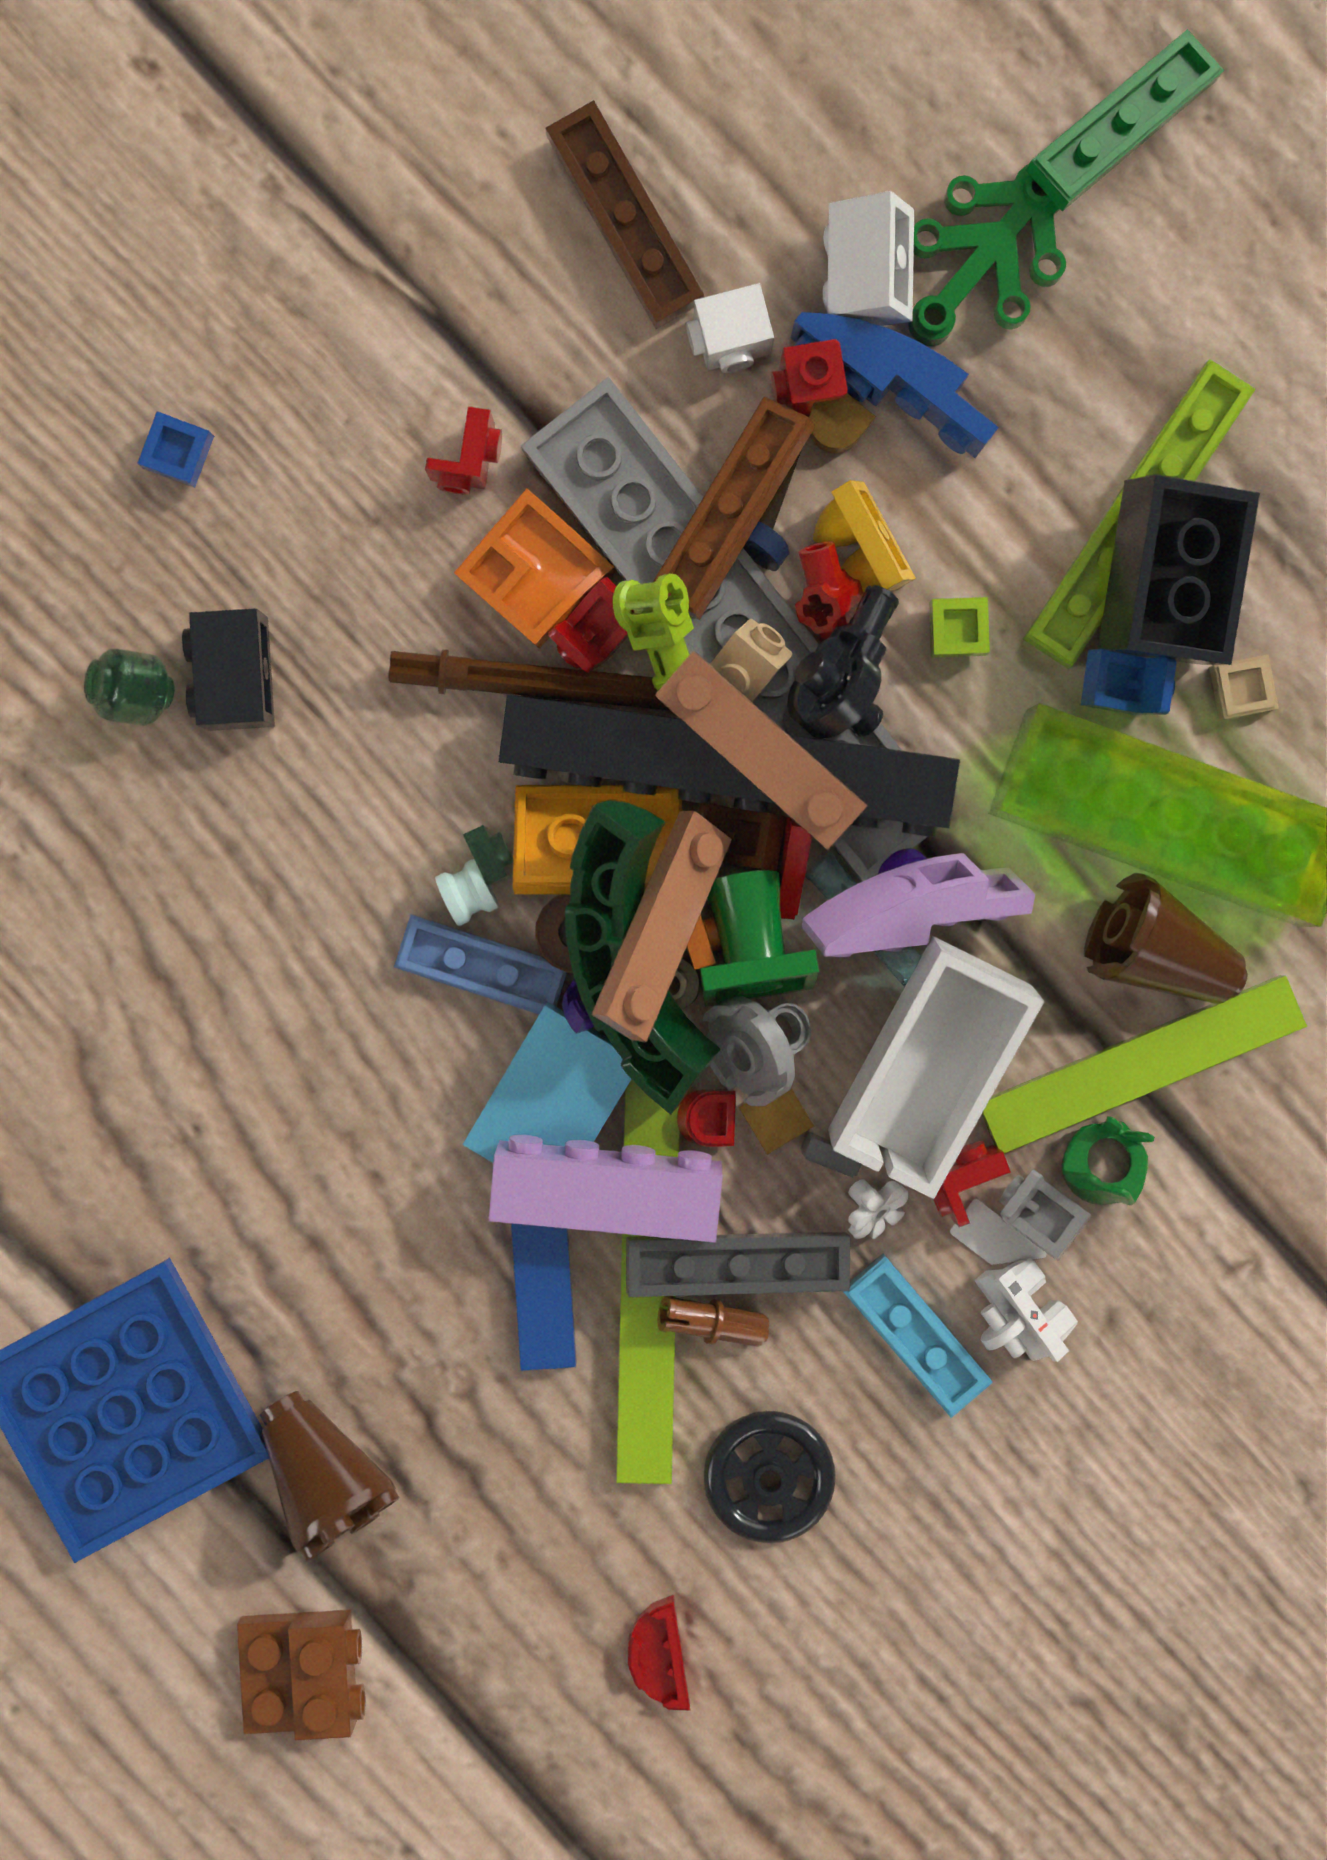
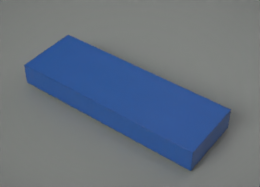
M511 1223L521 1371L576 1367L577 1358L568 1229Z

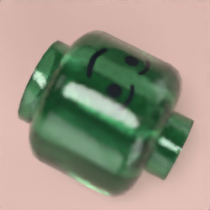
M111 648L102 653L99 659L91 661L85 673V698L88 703L93 705L98 716L108 721L142 726L149 725L160 717L164 709L170 707L174 698L175 687L173 679L168 676L166 666L161 659L152 654Z

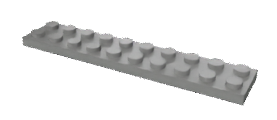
M609 376L521 445L523 453L607 560L614 566L624 581L636 580L640 584L653 582L703 499V496ZM742 548L701 619L698 620L690 616L694 629L684 637L689 654L694 651L710 664L731 636L749 619L755 620L758 624L764 623L771 626L783 637L785 647L793 655L767 684L753 704L787 734L816 738L791 718L787 709V699L795 680L794 673L798 664L804 657L815 652L819 644L803 623H799L796 614L744 548ZM881 723L871 734L864 737L861 734L856 736L851 728L836 736L823 738L825 740L902 750ZM880 819L879 829L850 825L832 846L858 879L863 882L878 875L882 863L891 854L901 849L914 848L927 836L903 833V822Z

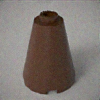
M1133 873L1122 879L1115 887L1123 890V893L1114 904L1104 900L1097 910L1088 930L1084 946V956L1093 960V966L1086 967L1089 973L1108 981L1214 1004L1224 1003L1229 998L1239 995L1243 990L1248 977L1244 956L1154 878L1146 874Z

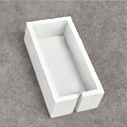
M932 936L828 1128L833 1150L879 1172L884 1163L888 1177L934 1199L1041 1009L1044 1000L1032 985ZM878 1145L885 1148L882 1155Z

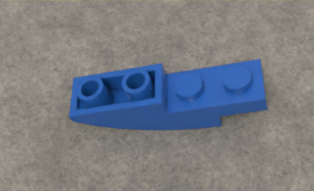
M801 312L795 319L790 337L796 342L794 346L833 339L840 342L847 393L855 400L863 402L867 399L876 407L888 391L891 390L897 395L895 401L904 412L918 420L924 417L940 430L938 432L939 438L950 449L959 454L968 452L974 458L979 455L999 428L957 394L969 374L943 355L922 343L889 328L850 317Z

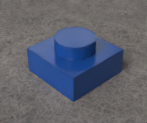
M157 411L137 464L145 470L195 488L214 435L209 430Z

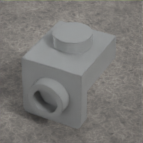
M1034 1169L1026 1179L1020 1175L1016 1176L999 1200L1005 1206L1000 1213L1003 1221L1057 1261L1060 1260L1091 1218L1090 1213L1044 1181V1177Z

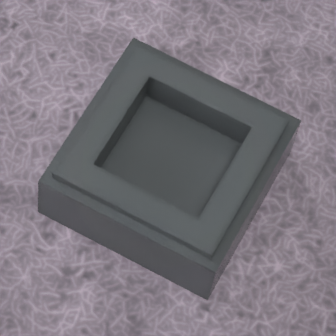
M807 1131L800 1148L806 1160L849 1177H857L862 1165L861 1163L834 1151L831 1140Z

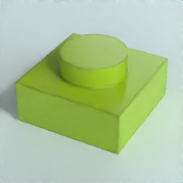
M988 597L932 599L929 602L931 658L987 656L990 653Z

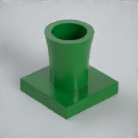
M770 870L750 871L715 879L707 900L718 931L724 964L701 968V986L705 1007L716 1005L728 997L744 996L748 999H756L814 989L819 974L815 949L790 954L785 953L780 912V873Z

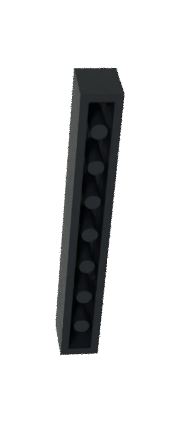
M507 695L498 762L513 764V775L546 779L547 770L569 773L568 783L589 787H601L602 778L624 781L622 791L653 796L656 795L657 786L679 789V800L711 804L712 794L734 797V808L767 812L768 802L775 803L682 719ZM788 734L867 805L851 825L879 829L880 819L903 822V833L927 837H936L937 827L950 828L960 759Z

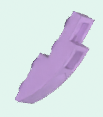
M958 853L906 864L858 883L829 899L803 917L802 929L824 957L844 958L851 956L853 953L877 950L895 952L905 947L928 945L931 925L953 926L958 922L980 919L999 921L1006 919L1008 916L1032 914L1036 894L1009 867L980 870L964 853Z

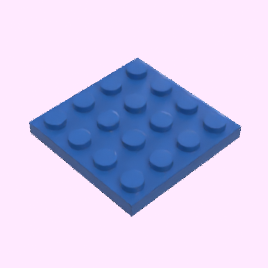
M170 1258L0 1349V1428L74 1563L269 1459L262 1435L263 1428Z

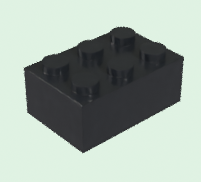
M1150 475L1125 480L1098 649L1151 658L1167 657L1176 659L1178 662L1198 665H1232L1260 493L1162 475Z

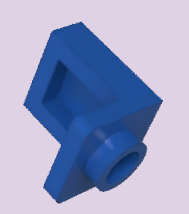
M1104 649L1088 650L1080 705L1131 715H1167L1170 711L1171 699L1175 691L1176 659L1167 657L1145 658Z

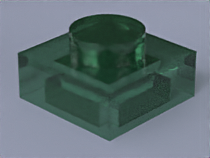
M482 825L463 834L487 886H494L511 878L507 865L513 863V855L501 832L492 835L489 828Z

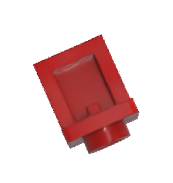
M833 339L783 347L779 370L771 372L774 400L809 417L814 403L844 398L847 394V383L840 342Z
M468 406L460 462L426 458L425 471L431 481L438 482L437 488L439 490L461 495L470 494L471 488L485 490L489 462H499L502 446V429L495 428L491 410Z
M608 577L599 580L568 618L555 625L548 633L549 637L557 644L556 648L559 655L571 666L581 668L587 673L606 663L628 638L627 631L619 625L615 618L613 595L617 586Z
M983 1141L963 1146L937 1195L933 1199L941 1218L950 1215L958 1227L970 1224L959 1192L1010 1173V1168L1002 1150L994 1145L985 1147Z

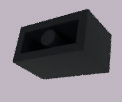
M257 608L189 612L190 628L183 629L182 647L185 660L192 662L193 684L186 686V706L190 718H196V726L208 731L275 727L268 617Z

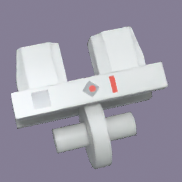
M1019 1259L1004 1269L986 1270L974 1280L991 1303L981 1311L982 1316L990 1325L980 1339L987 1350H995L1005 1346L1012 1358H1017L1026 1352L1032 1361L1050 1357L1055 1362H1058L1069 1352L1063 1341L1075 1328L1078 1321L1068 1307L1059 1300H1050L1041 1309L1030 1296L1046 1283L1045 1275L1034 1260Z

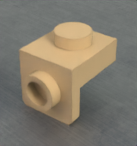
M749 619L731 636L710 665L753 703L793 654L785 647L783 637L774 628L764 623L758 624L755 620Z

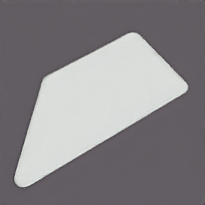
M974 1199L965 1210L970 1224L958 1227L955 1223L950 1230L954 1237L991 1265L1016 1262L1019 1259L1045 1258L1047 1254L1004 1222L1002 1217L978 1199Z

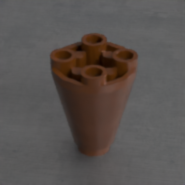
M299 1391L279 1399L259 1415L265 1424V1427L262 1429V1435L291 1542L296 1551L302 1554L306 1562L335 1544L334 1540L348 1530L353 1534L370 1524L380 1516L379 1512L400 1498L395 1491L396 1487L391 1479L311 1400L304 1401Z

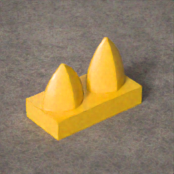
M849 480L833 490L831 493L834 499L826 505L820 514L814 529L813 540L817 543L833 541L835 547L859 543L860 548L850 555L840 568H844L853 579L860 580L863 593L869 585L871 587L877 585L891 591L898 590L915 580L916 578L865 482Z

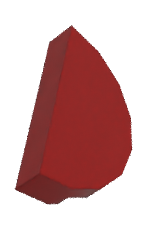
M786 818L776 871L780 873L781 919L795 920V915L798 916L812 835L793 818Z
M674 1595L653 1602L637 1617L629 1634L628 1667L636 1687L639 1690L642 1689L650 1698L661 1702L662 1707L668 1710L691 1711Z

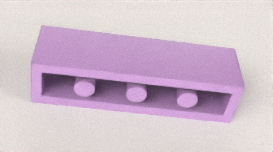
M513 1135L509 1137V1141L499 1140L494 1154L489 1221L716 1243L723 1178L722 1162L713 1161L710 1154L700 1151H681L678 1153V1157L655 1155L656 1151L654 1149L639 1145L624 1146L622 1151L618 1152L599 1150L597 1143L586 1140H570L565 1143V1146L544 1145L543 1139L536 1136Z

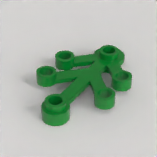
M1028 165L1018 172L1014 181L978 184L974 178L962 175L954 178L949 183L944 196V203L950 213L956 216H965L970 214L975 207L1011 206L999 222L942 227L938 221L926 218L914 225V255L919 258L928 259L943 251L976 249L937 296H926L914 306L913 320L909 322V331L916 341L925 346H936L943 343L949 337L955 325L956 308L994 263L998 302L994 308L995 321L1002 328L1009 330L1016 329L1025 322L1030 313L1031 305L1028 297L1021 292L1016 236L1029 221L1031 223L1035 257L1029 267L1032 281L1041 287H1050L1060 280L1066 269L1065 256L1056 247L1054 214L1060 208L1048 195L1039 196L1033 192L1031 184L1036 181L1025 170ZM965 189L971 194L972 200L968 203H960L955 200L953 191ZM929 231L935 236L936 243L932 246H924L918 241L917 234ZM1044 259L1052 261L1056 266V273L1046 275L1041 272L1038 265L1039 261ZM1007 302L1016 303L1021 309V316L1017 318L1008 317L1003 311V304ZM929 309L938 310L943 316V322L939 325L929 324L924 317V312Z

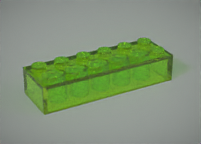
M1041 703L1026 710L988 814L1297 927H1322L1327 914V807Z

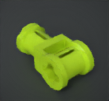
M672 573L659 576L655 582L640 584L632 579L622 581L615 588L613 595L615 618L619 625L627 631L633 651L646 649L655 672L652 682L657 691L661 689L690 655L684 637L694 629L688 612L689 597L687 588L683 580L678 575Z

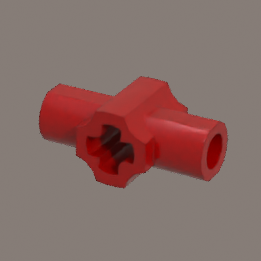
M833 541L815 543L804 547L798 552L807 587L803 590L802 598L795 603L796 614L799 623L806 624L815 634H819L821 642L830 637L835 627L848 625L852 615L855 613L857 604L863 596L860 580L853 579L844 568H840Z

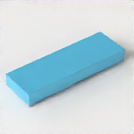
M884 1253L850 1281V1291H843L951 1418L993 1383L986 1372Z

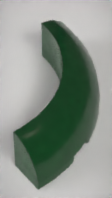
M608 800L597 803L592 807L580 831L571 858L570 869L573 870L570 903L565 908L567 947L572 972L582 1002L595 1029L605 1032L612 1046L623 1059L620 1065L626 1074L653 1101L671 1115L702 1077L721 1048L707 1038L688 1019L673 999L669 990L646 1042L631 1040L592 1015L644 895L649 859L655 842L666 822L651 812L635 805Z

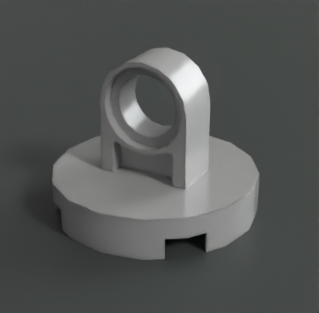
M744 996L728 997L714 1005L704 1014L702 1021L709 1022V1033L705 1036L721 1048L710 1064V1067L728 1091L737 1086L743 1093L749 1095L743 1102L750 1106H766L791 1089L795 1078L793 1055L801 1051L808 1044L811 1037V1024L803 1009L795 1004L784 1003L765 1010L760 1004ZM777 1016L785 1018L791 1026L792 1038L790 1043H788L787 1037L775 1020Z

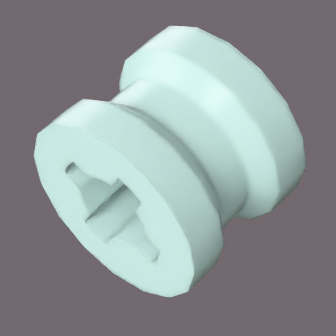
M477 858L465 862L463 870L453 875L444 872L435 877L441 896L458 926L469 922L472 914L480 910L491 912L499 908L495 893Z

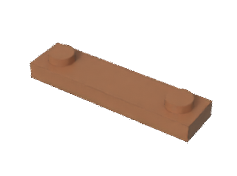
M693 651L655 694L659 700L827 850L867 807L859 797L696 652Z
M696 811L679 812L592 1012L593 1016L631 1040L647 1041L732 840Z

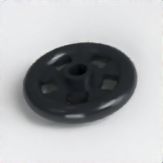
M760 1411L745 1415L732 1422L713 1442L704 1466V1488L713 1512L732 1532L754 1542L781 1543L805 1534L823 1517L830 1505L835 1489V1465L825 1440L807 1422L784 1412ZM754 1436L763 1450L754 1453L746 1462H743L735 1452V1449L745 1440ZM784 1436L791 1438L803 1448L796 1461H792L785 1453L776 1450ZM766 1471H774L780 1475V1481L773 1487H766L759 1481L761 1475ZM798 1475L814 1479L813 1487L807 1500L792 1496L797 1486ZM741 1476L743 1487L748 1497L733 1502L727 1490L726 1480ZM759 1504L764 1506L781 1504L783 1518L778 1520L758 1519Z

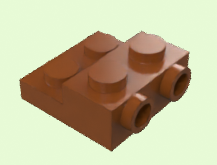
M351 1609L241 1616L237 1623L244 1734L294 1731L295 1741L351 1737L357 1720L364 1719L366 1705L364 1684H356L355 1665L360 1664L362 1659V1635L360 1629H352Z

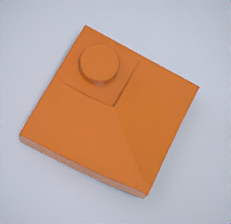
M526 488L456 569L454 574L540 649L550 638L548 633L552 628L568 618L599 580L605 577L610 579L616 573V570L584 538Z

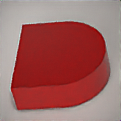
M701 1089L687 1095L680 1104L677 1113V1123L683 1137L691 1143L706 1147L734 1146L736 1091Z

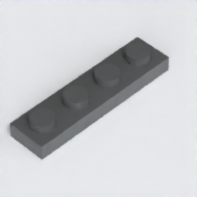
M846 1232L717 1235L716 1243L651 1236L626 1237V1293L629 1297L850 1291V1235Z

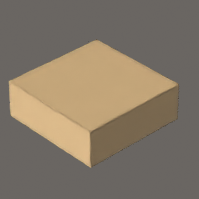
M1269 654L1232 661V665H1212L1209 667L1219 721L1279 709Z

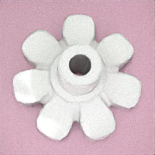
M861 1179L855 1182L849 1189L848 1194L859 1205V1209L852 1212L848 1219V1222L851 1224L848 1230L856 1239L864 1238L867 1235L875 1239L885 1230V1222L895 1225L905 1214L901 1206L908 1200V1190L896 1181H890L880 1191H876L865 1179Z

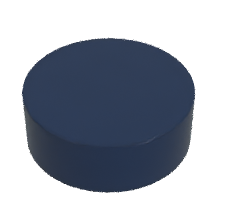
M762 522L757 523L743 547L756 564L771 571H777L789 555V547L785 540Z

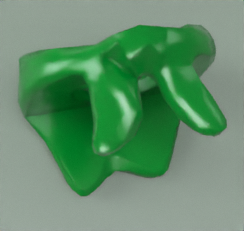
M1107 1116L1106 1120L1101 1124H1090L1081 1127L1067 1143L1061 1164V1171L1067 1186L1073 1194L1091 1204L1123 1203L1129 1206L1135 1204L1143 1190L1148 1171V1155L1142 1142H1153L1155 1137L1149 1133L1131 1131L1124 1122L1118 1121L1111 1116ZM1100 1139L1116 1140L1123 1145L1128 1153L1130 1161L1128 1172L1118 1182H1102L1089 1169L1087 1160L1089 1150Z

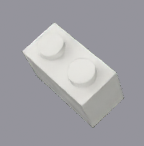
M892 191L829 203V225L825 227L823 236L824 247L828 255V280L823 286V302L827 314L860 319L880 326L911 322L913 320L914 209Z

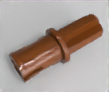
M664 1296L661 1304L662 1306H667L668 1310L659 1308L657 1322L660 1331H671L703 1337L706 1344L712 1345L717 1340L758 1347L763 1342H766L769 1336V1318L761 1313L724 1307L723 1303L717 1299L711 1300L708 1304L675 1298L673 1296Z

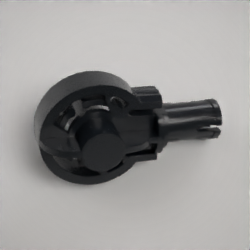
M873 585V587L867 586L848 625L835 627L830 637L823 640L815 652L804 657L798 664L794 673L795 680L787 699V709L791 718L813 737L821 739L830 738L841 734L851 728L856 736L861 734L864 737L871 734L881 723L883 710L873 702L878 694L882 679L879 664L887 650L886 646L880 641L887 622L899 604L898 598L891 591L877 585Z

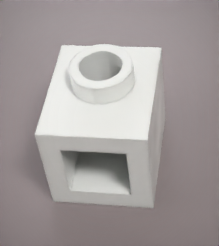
M760 283L694 300V320L686 322V329L692 353L694 356L703 354L707 371L721 368L723 373L741 371L753 365V359L771 354L774 334Z

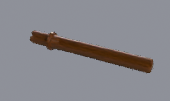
M442 649L441 656L391 651L388 678L391 683L438 687L439 694H445L446 689L471 690L671 710L655 696L658 691L654 688L653 677L598 671L587 673L578 669L470 659L468 657L449 656V650Z

